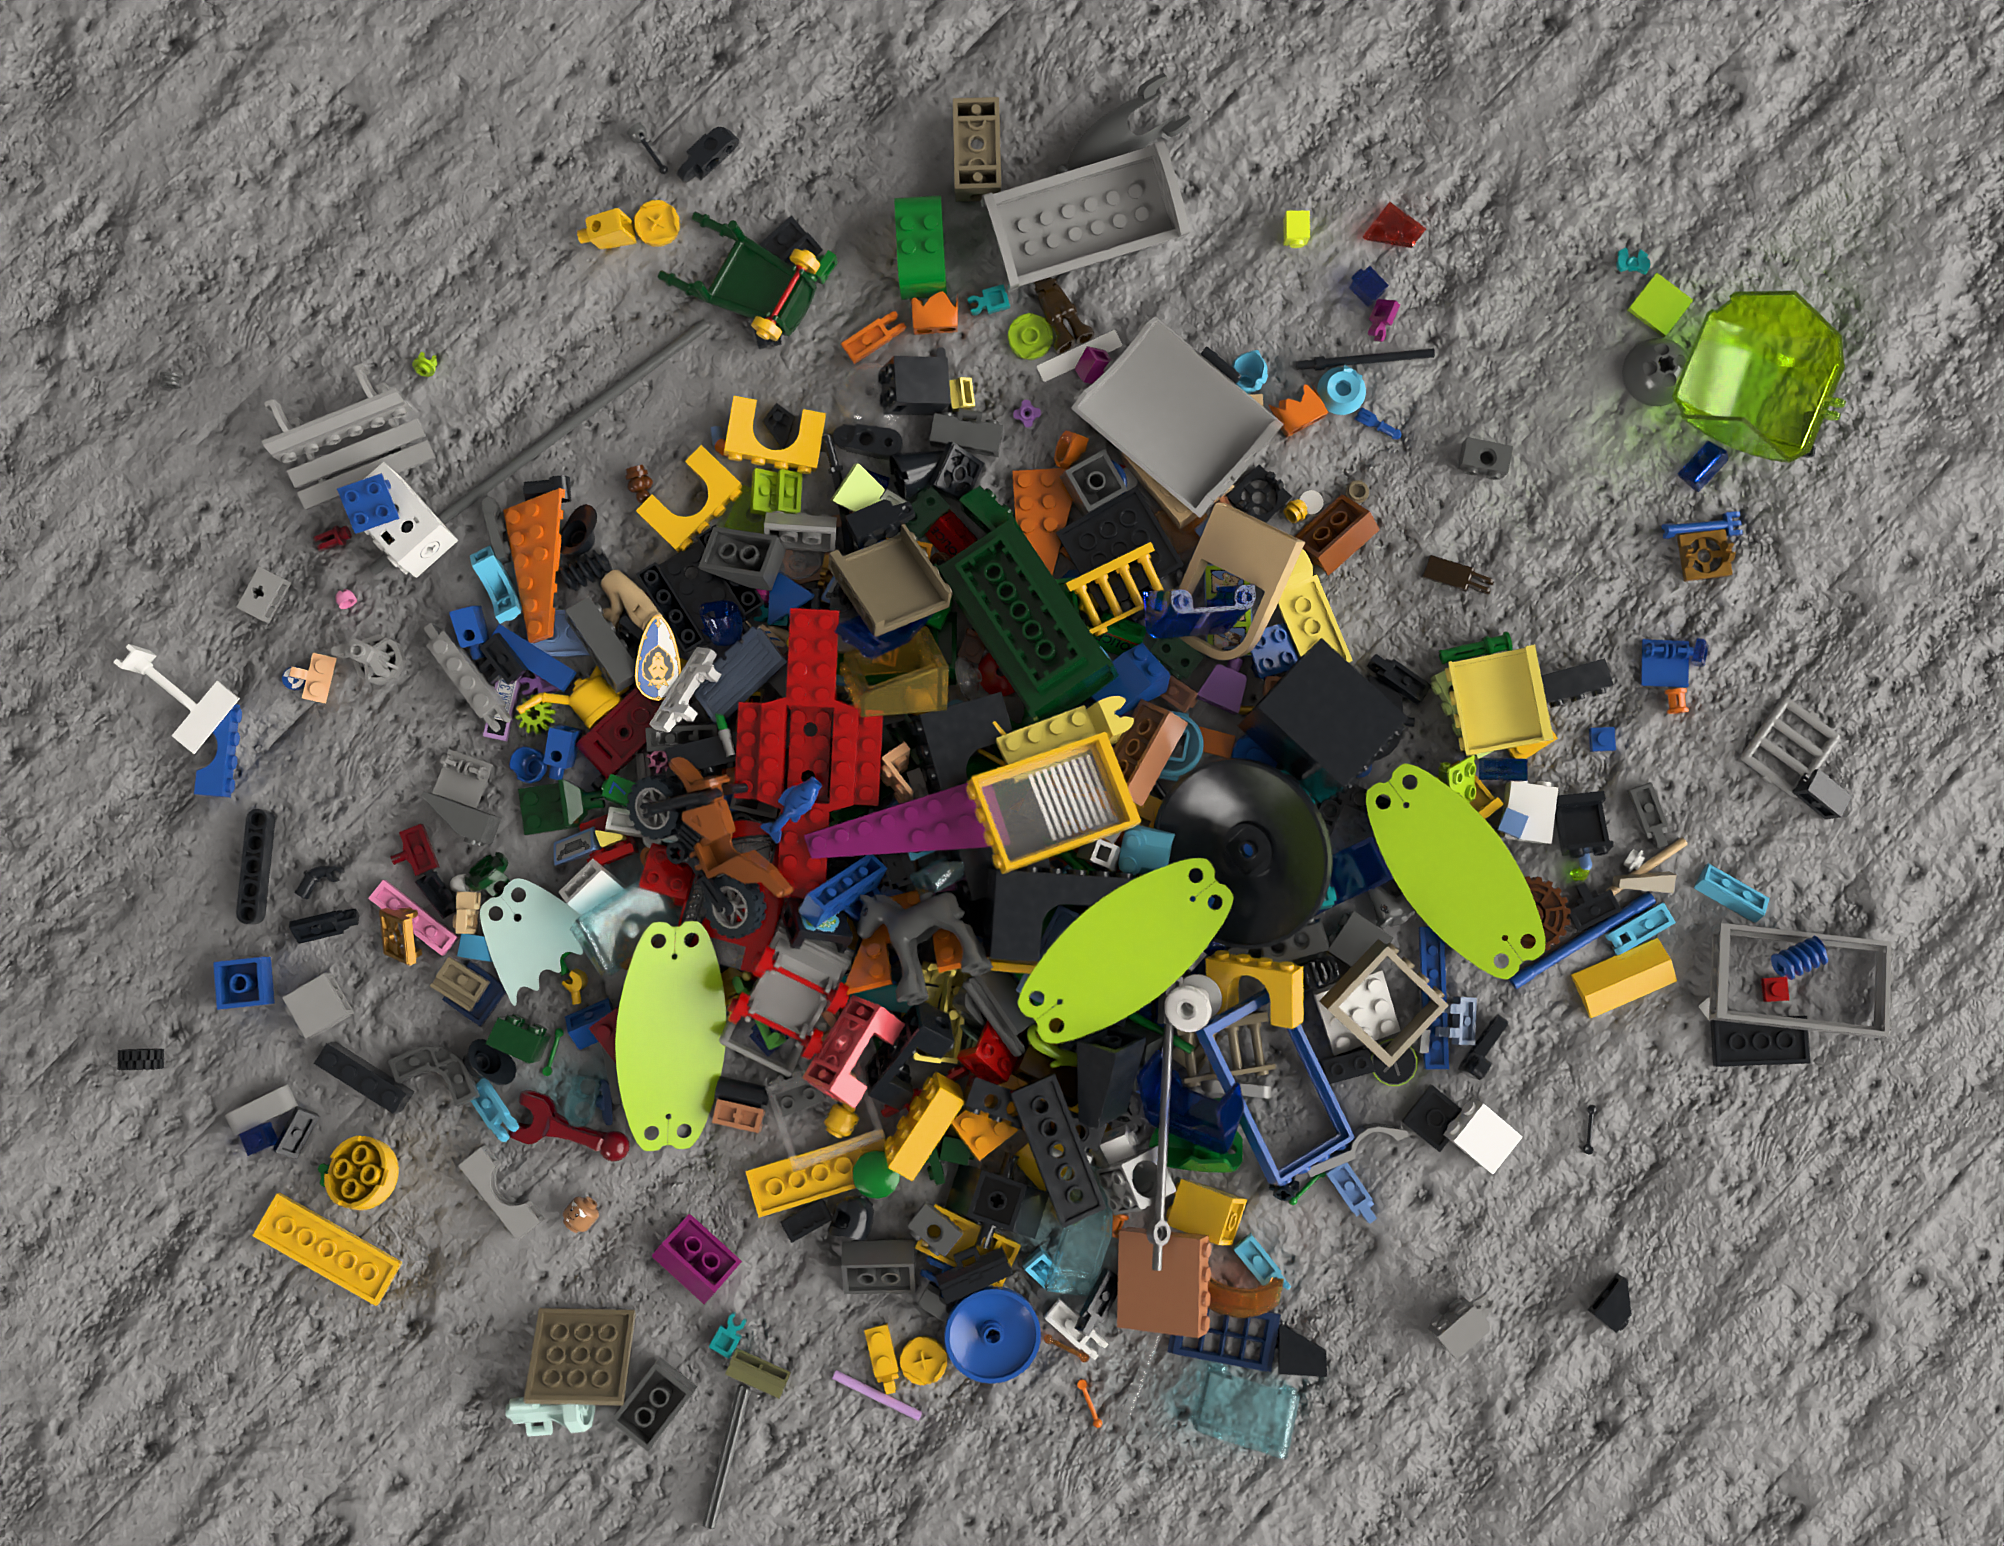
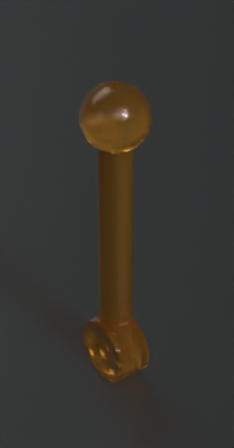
M1049 1334L1044 1336L1046 1344L1052 1343L1080 1357V1360L1084 1363L1089 1361V1355L1086 1352L1081 1353L1054 1340Z

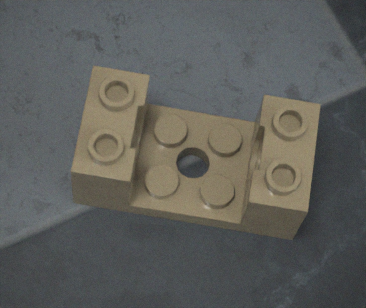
M999 97L953 98L956 202L981 201L984 194L1001 192ZM974 140H981L984 145L981 149L976 150L970 144Z

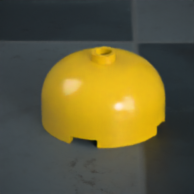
M357 1135L346 1139L338 1145L330 1156L333 1159L330 1163L328 1174H324L327 1194L334 1203L352 1210H368L380 1205L391 1195L397 1184L399 1165L395 1153L386 1143L372 1137Z

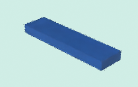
M499 624L491 637L495 633H500L528 670L565 692L577 672Z

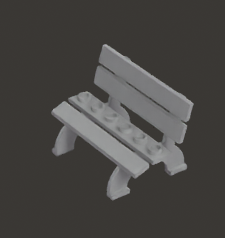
M363 363L353 367L368 399L308 423L303 422L298 417L288 421L281 405L274 399L264 402L265 407L273 412L283 433L263 440V446L281 463L295 461L297 456L306 454L309 462L287 470L294 488L297 489L314 481H319V484L297 492L305 510L340 497L337 488L363 480L382 462H385L398 474L436 458L428 440L411 447L407 446L409 443L426 437L419 419H414L398 426L396 419L402 418L407 415V412L412 411L411 405L403 400L396 388L391 389L385 383L376 385L377 395L366 376L370 374V370ZM385 421H389L392 429L317 459L314 455L319 450V447L335 445L344 437L360 435L364 429L380 427L385 424ZM399 447L401 448V451H398L396 453H393L391 455H388L386 457L363 465L359 468H356L354 470H351L329 480H326L325 478L329 475H332L334 473H337L339 471H342L344 469H347L349 467H352L354 465H357L359 463H362L364 461H367L369 459H372L374 457H377Z

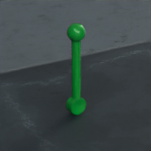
M561 1028L555 1030L556 1037L547 1066L542 1070L544 1076H550L553 1072L551 1068L560 1037L564 1034Z
M1325 1172L1315 1175L1294 1198L1292 1197L1288 1200L1289 1204L1296 1205L1297 1199L1320 1177L1326 1176Z

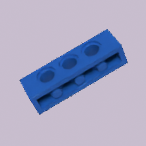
M866 855L808 893L799 913L815 928L858 900L860 895H865L876 888L888 868L874 855Z

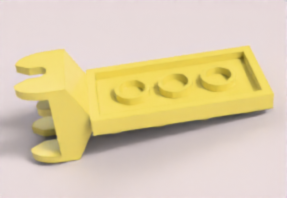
M1302 549L1277 604L1300 658L1319 639L1323 638L1346 661L1351 662L1353 661L1318 576H1313L1311 561L1307 553Z
M1111 696L1097 701L1087 709L1083 705L996 738V743L1005 764L1009 765L1103 732L1107 733L1110 744L1114 745L1118 742L1122 733L1131 728L1134 718L1126 716L1119 718L1118 715H1114V712L1121 709L1126 700L1120 696ZM1088 751L1012 777L1011 779L1015 784L1028 779L1030 774L1034 777L1036 772L1042 774V770L1046 769L1049 771L1050 767L1055 769L1059 764L1063 766L1065 762L1071 763V760L1075 759L1076 761L1079 757L1084 758L1085 755H1092V753Z

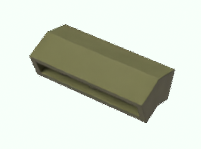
M736 1348L725 1375L779 1399L791 1372L738 1348Z

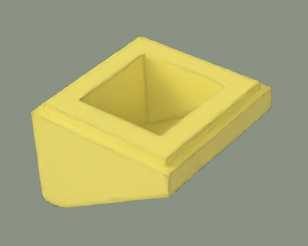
M595 830L598 842L604 848L627 839L622 834Z

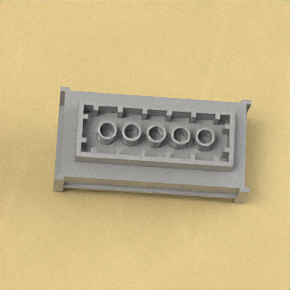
M1164 140L1155 142L1150 147L995 194H992V192L982 196L981 200L982 207H987L1009 281L1007 286L1008 293L1026 284L1171 240L1176 242L1184 239L1190 233L1179 185Z

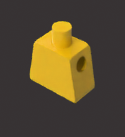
M619 208L587 217L585 220L587 228L577 230L578 240L581 244L592 242L599 249L637 243L633 221Z

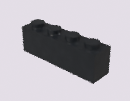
M1605 658L1541 675L1546 703L1550 708L1564 705V700L1571 699L1572 703L1583 700L1586 694L1592 693L1593 697L1607 693L1606 688L1614 685Z
M337 1042L326 1043L314 1062L316 1066L392 1114L402 1112L415 1092L404 1084L395 1082L394 1078Z

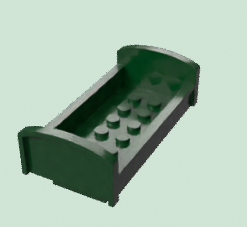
M1010 513L1007 515L1008 521L939 567L936 563L933 566L938 568L944 583L949 584L953 598L1035 723L1074 709L1106 687L1119 675L1111 660L1103 652Z

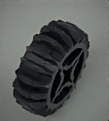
M1332 956L1317 958L1297 965L1303 967V991L1336 980L1339 976L1338 965Z

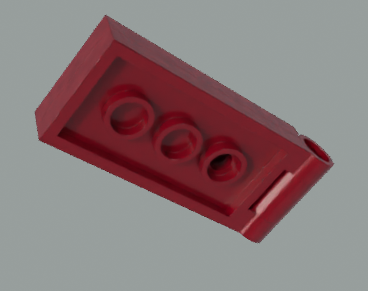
M636 687L583 736L575 746L606 779L609 778L610 774L616 775L647 746L645 728L652 727L649 723L664 699L659 701L648 699ZM691 699L689 700V705L693 703ZM628 729V735L623 737L622 731Z

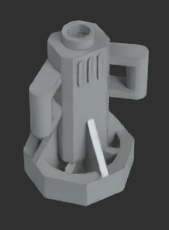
M380 634L361 641L352 639L349 643L331 648L332 655L341 659L350 657L353 660L359 677L379 686L397 680L406 664L401 645ZM390 645L394 651L386 653L388 646ZM390 658H396L395 665L389 663Z

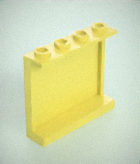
M1535 645L1457 662H1448L1449 668H1445L1447 682L1452 681L1454 691H1449L1451 704L1457 705L1458 714H1454L1456 729L1461 728L1463 737L1458 738L1461 752L1466 751V755L1470 756L1554 739Z

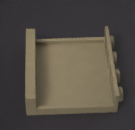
M905 524L901 525L900 535L842 556L839 550L829 554L828 568L873 637L939 612L950 605L952 590L949 584L944 583L938 568L932 565L928 559L925 549H921L914 533L910 532Z

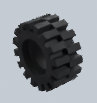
M164 1049L118 1050L117 1070L164 1068Z

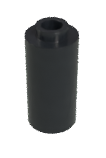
M720 1076L714 1099L762 1109L763 1105H768L770 1092L766 1091L767 1086Z

